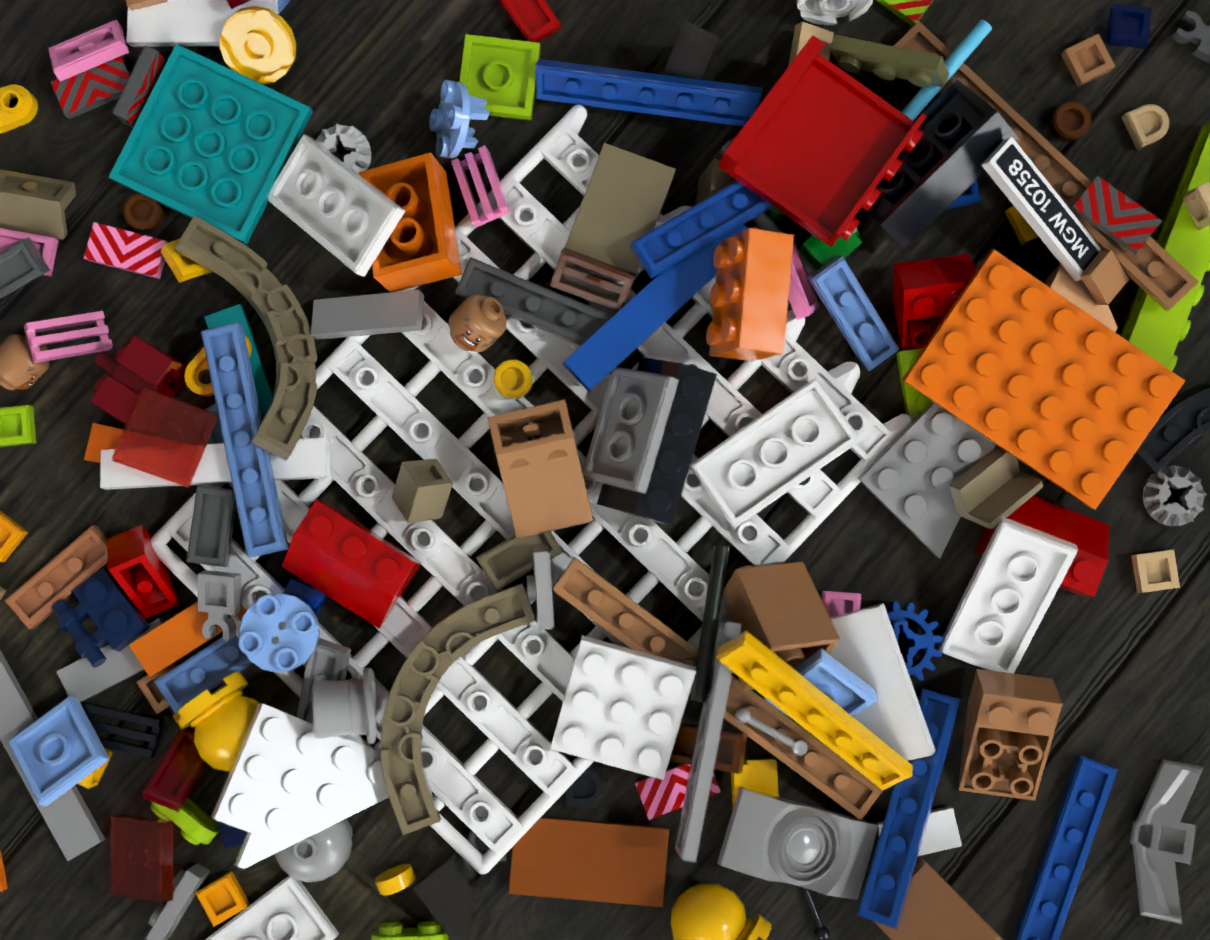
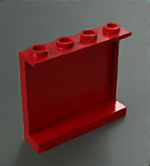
M812 35L726 149L718 167L832 248L839 237L847 241L860 221L854 217L862 207L868 211L879 197L881 191L876 186L881 179L884 178L889 182L903 162L897 157L902 150L906 149L911 152L924 134L918 128L927 116L922 113L916 122L911 120L820 55L825 43Z

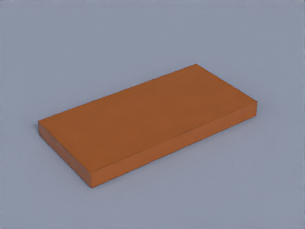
M516 814L515 817L518 819L522 814ZM542 816L513 846L509 894L663 907L669 827Z

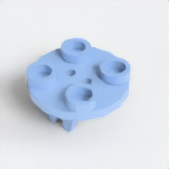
M444 80L441 86L439 109L434 108L432 110L429 126L431 131L436 132V155L453 159L459 155L462 148H475L478 140L473 138L475 129L468 127L470 120H487L490 112L485 109L487 101L469 95L464 83Z
M284 593L263 596L253 603L243 616L239 631V646L248 659L263 670L276 673L294 670L307 662L316 650L320 635L318 619L311 607L296 596ZM281 622H284L286 624L285 629H281ZM275 636L279 638V642L277 644L273 641V638Z

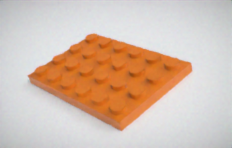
M996 250L988 252L902 379L904 383L1094 510L1099 506L1185 382L1177 374Z

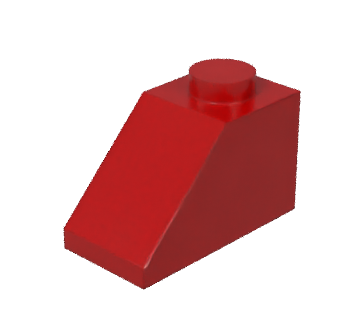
M140 525L107 539V558L109 572L146 619L181 603L168 568L158 559L152 547V537L145 527Z

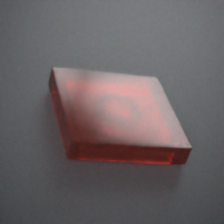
M141 386L112 460L189 488L218 415Z
M130 815L111 816V895L160 903L173 900V820Z

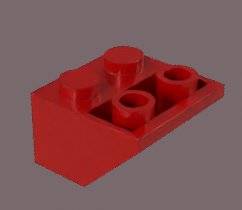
M969 253L893 264L892 296L902 351L924 348L977 270Z

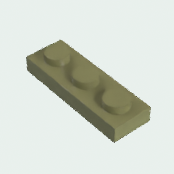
M840 35L834 36L830 46V50L838 65L842 69L853 73L864 70L873 72L876 76L885 80H894L895 77L902 78L923 88H928L930 85L944 87L949 75L942 56Z

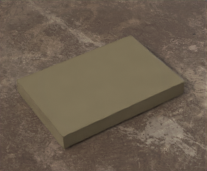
M604 143L565 248L636 274V278L641 263L630 247L631 242L655 228L676 169Z

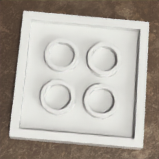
M582 635L550 749L664 780L696 674V667Z

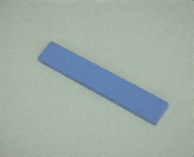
M235 322L201 331L247 557L253 558L286 550L289 546L269 451L251 442L262 422V416L243 325Z

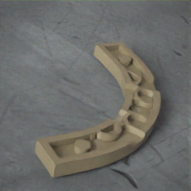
M194 215L178 241L175 251L208 268L233 285L249 301L262 319L274 349L276 383L272 401L251 442L287 461L306 426L317 392L315 368L317 352L314 337L311 336L310 325L300 303L288 285L282 286L277 278L266 268L268 263L229 234Z
M523 583L486 595L449 614L419 641L407 657L394 681L387 699L382 721L381 763L388 795L403 835L438 823L441 820L427 781L421 753L422 725L430 697L447 669L472 647L495 635L536 621Z

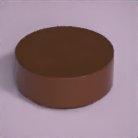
M1073 101L1059 106L1050 119L1052 133L1058 139L1065 142H1073L1080 139L1089 130L1091 125V115L1088 109L1081 103Z
M138 192L130 196L126 201L124 217L135 229L142 232H150L162 224L165 217V209L161 203Z

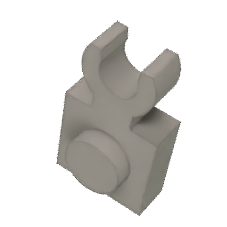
M209 570L198 573V611L208 612V619L202 627L205 639L216 635V625H219L223 630V641H228L235 636L236 624L230 615L241 612V574Z

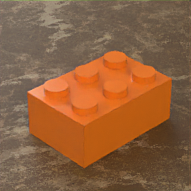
M430 152L359 172L361 177L405 210V213L372 264L374 278L389 292H397L462 275L447 175L433 154Z
M748 228L719 241L713 256V264L717 268L716 283L712 286L710 292L713 317L706 334L707 344L710 345L709 356L752 362L784 354L794 235Z

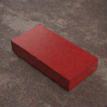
M499 0L525 41L539 43L561 29V23L545 0Z

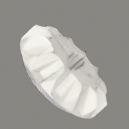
M337 123L334 127L322 129L321 134L315 141L332 153L337 150L338 141L340 140L345 150L352 151L350 154L344 155L343 163L358 174L368 169L371 161V148L364 134L353 126H344Z

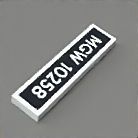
M1013 137L1003 140L981 166L1075 282L1082 280L1080 275L1102 249Z

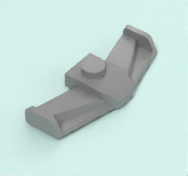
M1162 759L1139 815L1132 824L1130 843L1133 846L1140 915L1182 924L1175 861L1191 865L1196 825L1182 823L1181 820L1202 773L1203 766Z

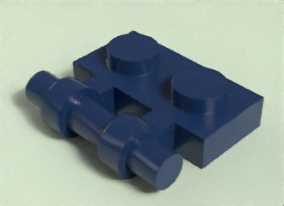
M104 567L72 591L80 602L76 607L71 609L65 599L59 600L52 605V610L58 617L56 620L57 624L63 632H69L76 642V651L81 658H87L93 668L102 665L107 658L100 649L107 643L111 645L113 650L120 652L150 628L113 575ZM89 617L98 627V630L92 635L88 633L82 624Z

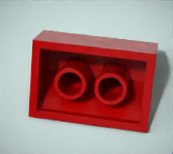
M1033 495L1011 513L1007 519L1076 544L1078 552L1059 588L1079 596L1095 597L1108 563L1110 525ZM997 526L993 529L983 528L974 554L983 556Z
M315 500L293 535L282 567L380 629L422 563L329 503Z

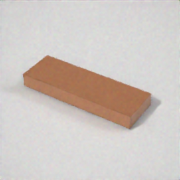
M92 525L4 601L28 629H34L54 612L52 610L54 603L62 599L67 601L74 595L72 592L99 569L105 568L108 565V538L97 526Z

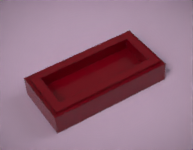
M180 728L145 786L143 798L179 813L207 764L200 757L194 744L195 732Z

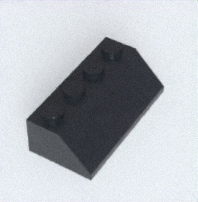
M958 79L923 112L927 117L918 128L924 132L923 136L911 152L903 149L897 158L903 162L889 182L884 178L881 179L876 186L881 191V194L867 211L903 249L917 238L985 172L981 164L1003 140L1013 137L1015 141L1019 139L996 109Z
M640 357L637 371L666 375L678 379L677 389L646 494L602 484L597 505L672 526L717 374L678 362Z

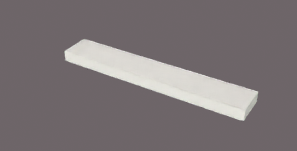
M328 438L299 439L287 461L269 452L275 481L330 478V440ZM224 443L101 450L100 488L105 490L232 483Z

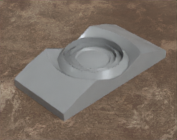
M740 787L717 863L723 867L767 881L788 883L828 896L858 900L878 832V826L871 821L859 820L856 817Z

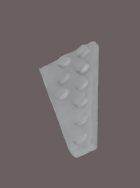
M931 401L865 470L858 480L935 557L941 558L961 517L957 514L949 485L986 455L994 451L996 444Z

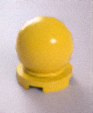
M240 671L223 679L225 683L211 694L207 689L181 707L177 711L178 713L173 716L181 729L188 726L195 727L194 744L200 757L213 769L230 772L257 706L260 704L255 699L242 696V689L248 683Z
M699 883L688 889L678 897L671 912V929L674 940H757L758 937L766 940L772 929L771 923L760 914L747 918L744 904L732 890L718 883Z

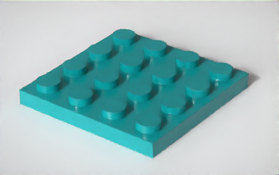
M176 44L109 178L185 216L193 218L195 215L247 245L269 202L268 196L274 182L297 146L313 111L309 106Z

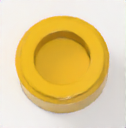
M507 360L496 368L493 381L495 388L503 397L519 399L530 391L533 378L526 364L519 360Z
M406 863L386 870L377 876L374 881L381 895H391L410 886L416 877L411 864Z

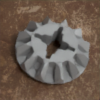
M1175 465L1166 466L1157 474H1151L1143 489V502L1147 512L1154 520L1167 526H1181L1193 522L1194 518L1204 510L1202 505L1207 493L1203 491L1202 479L1195 476L1190 471V468ZM1170 486L1173 489L1186 488L1183 491L1184 494L1180 496L1182 506L1177 502L1163 504L1171 495Z

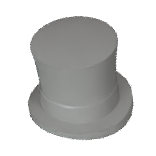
M364 668L361 678L350 680H314L312 712L317 740L340 735H367L368 744L375 743L377 683L371 668Z

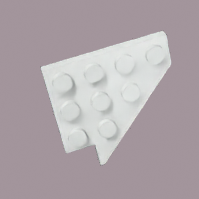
M258 704L211 816L212 819L248 832L234 865L246 868L387 799L389 795L383 776L381 752L341 735L317 740L314 724L266 704Z

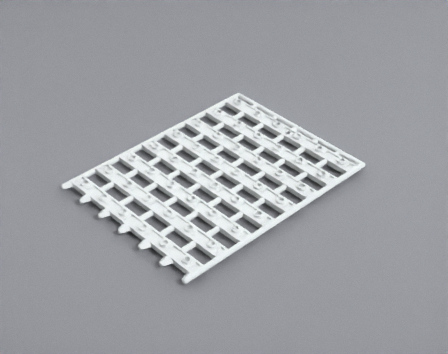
M582 105L573 106L500 181L510 213L499 217V219L535 252L513 274L527 281L545 263L555 271L561 250L565 248L579 208L562 224L520 182L544 158L583 196L585 195L599 155L578 136L587 118V111ZM493 190L488 193L492 209L498 207ZM481 201L477 204L480 215L484 214ZM681 206L664 216L660 214L655 228L691 207ZM469 213L455 227L462 275L470 257L498 268L467 238L476 228L471 221ZM569 261L566 262L567 265L606 278L622 285L624 284V282L621 280L601 274L599 272L571 263ZM642 264L640 266L637 276L644 270ZM562 274V279L619 299V293L570 275ZM462 275L453 278L459 283ZM715 276L692 298L696 303L672 328L665 322L637 350L645 358L678 362L716 373V380L702 427L710 419L729 438L762 415L737 391L761 365L792 394L817 377L861 439L860 442L850 448L861 460L837 485L819 469L787 492L809 514L785 540L772 530L757 514L733 529L690 467L681 497L701 517L676 543L654 521L597 505L602 483L584 479L591 513L594 518L568 545L554 531H551L563 552L550 560L551 582L553 585L574 557L592 569L578 555L605 528L649 570L626 596L638 604L661 582L703 622L710 575L687 552L712 526L754 567L785 562L860 483L858 478L914 419L908 414H901L882 424L851 394L860 377L858 364L845 362L827 372L796 342L805 324V317L797 320L793 310L787 311L784 354L752 362L744 361L726 380L683 339L706 313L713 317L710 292L712 286L716 283ZM413 287V288H409V289H405V290H401V291L415 290L417 287ZM630 290L626 304L636 296L632 290ZM584 299L589 304L588 306L612 315V317L618 312L612 308ZM425 302L423 305L422 330L402 333L430 361L403 387L361 346L370 335L347 337L316 369L317 389L335 373L377 415L350 441L313 405L311 414L299 439L328 438L330 440V478L314 479L299 495L282 480L275 481L289 544L295 531L308 513L309 506L335 480L378 522L371 531L382 538L390 533L432 574L408 601L401 596L380 629L377 628L379 631L354 657L350 654L347 670L351 673V679L361 678L365 666L389 641L406 658L410 655L419 641L433 628L418 611L443 586L463 605L503 590V588L497 591L494 590L484 570L471 557L496 531L506 540L516 535L503 482L469 449L490 429L488 417L534 406L524 397L519 399L503 397L494 385L493 376L495 369L478 352L459 348L451 338L449 325ZM505 315L506 329L537 358L528 367L532 374L533 383L549 369L591 409V412L572 430L577 448L596 427L611 375L609 374L595 388L588 392L563 365V361L576 351L580 345ZM639 362L631 370H637ZM440 371L484 411L459 439L415 398ZM387 425L424 460L437 459L453 482L452 487L486 519L461 546L454 542L433 520L407 523L392 498L396 484L362 452ZM577 448L581 470L583 471L587 457ZM694 454L691 460V464L698 460V458ZM226 483L204 484L202 486L222 488ZM195 493L153 535L151 544L158 559L198 597V576L166 545L174 538L188 552ZM233 538L228 567L201 564L209 571L241 574V605L246 610L263 596L279 593L290 595L256 562L260 556L247 557L246 550ZM314 587L302 601L307 603L313 611L327 595ZM723 595L719 620L721 618L728 619ZM529 599L530 605L535 601V599ZM236 614L230 615L235 621L236 635L240 639L239 631L242 619ZM586 616L595 625L586 637L601 641L608 637L615 645L629 648ZM537 621L488 638L459 657L441 677L425 711L426 715L445 695L488 737L463 764L422 725L421 753L423 766L430 789L434 793L433 797L438 811L446 805L490 849L482 855L441 814L440 822L430 826L479 874H487L594 762L581 757H576L571 762L562 752L550 749L551 741L528 720L552 693L562 701L564 700L579 648L578 644L569 653L546 630H539ZM284 622L280 623L281 629L286 628V624ZM318 622L319 638L341 645ZM701 628L688 640L697 649L699 648ZM277 636L273 638L274 643L277 644L279 642ZM498 639L542 681L518 708L511 704L473 667L477 660ZM294 670L274 672L300 697L303 679ZM376 679V737L379 741L372 747L360 735L341 736L381 752L382 721L390 692ZM499 749L544 791L518 819L475 776L479 769Z

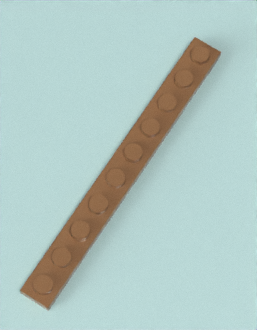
M920 21L894 45V47L942 56L944 61L952 53ZM963 63L936 96L939 97L958 79L996 109L1019 137L1016 141L1017 144L1071 210L1092 182ZM1072 211L1102 250L1112 249L1126 274L1166 312L1199 282L1151 237L1134 255Z
M576 557L573 558L552 586L554 592L629 648L696 667L698 655L696 647ZM732 675L724 719L743 733H746L748 737L859 820H862L883 790L753 690L743 691L739 680ZM739 708H746L751 716L793 740L802 739L808 746L807 752L802 756H798L792 752L790 746L747 722H738L735 718L736 711Z

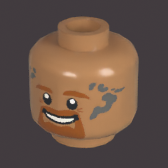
M480 294L468 296L449 317L451 338L463 350L474 352L487 350L506 330V317L502 305L492 297Z
M12 334L0 344V385L8 390L29 389L48 370L49 361L33 362L27 337L20 334ZM40 345L39 349L40 351H45L47 347L46 345Z

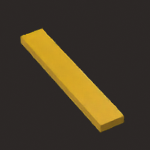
M747 631L718 648L716 659L881 790H885L912 777V764Z

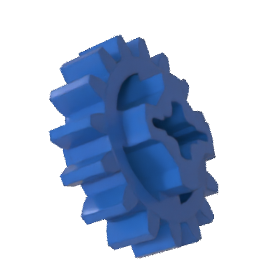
M891 601L890 611H887L895 637L898 640L899 633L900 637L907 638V645L901 646V654L908 674L922 681L924 680L921 671L923 668L932 671L936 669L930 661L931 657H942V652L934 649V643L943 641V636L933 635L932 630L939 624L937 621H925L928 615L926 609H921L915 614L914 603L907 602L903 610H901L898 601ZM905 618L915 622L922 633L911 631ZM919 649H923L920 658L913 664L912 658Z

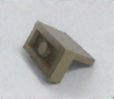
M0 170V228L63 240L67 235L64 211L76 196L75 183Z
M998 446L951 483L949 488L958 516L988 529H993L998 525L1001 517L1007 518L1041 490L1043 483L1040 478L1021 472L1017 458Z

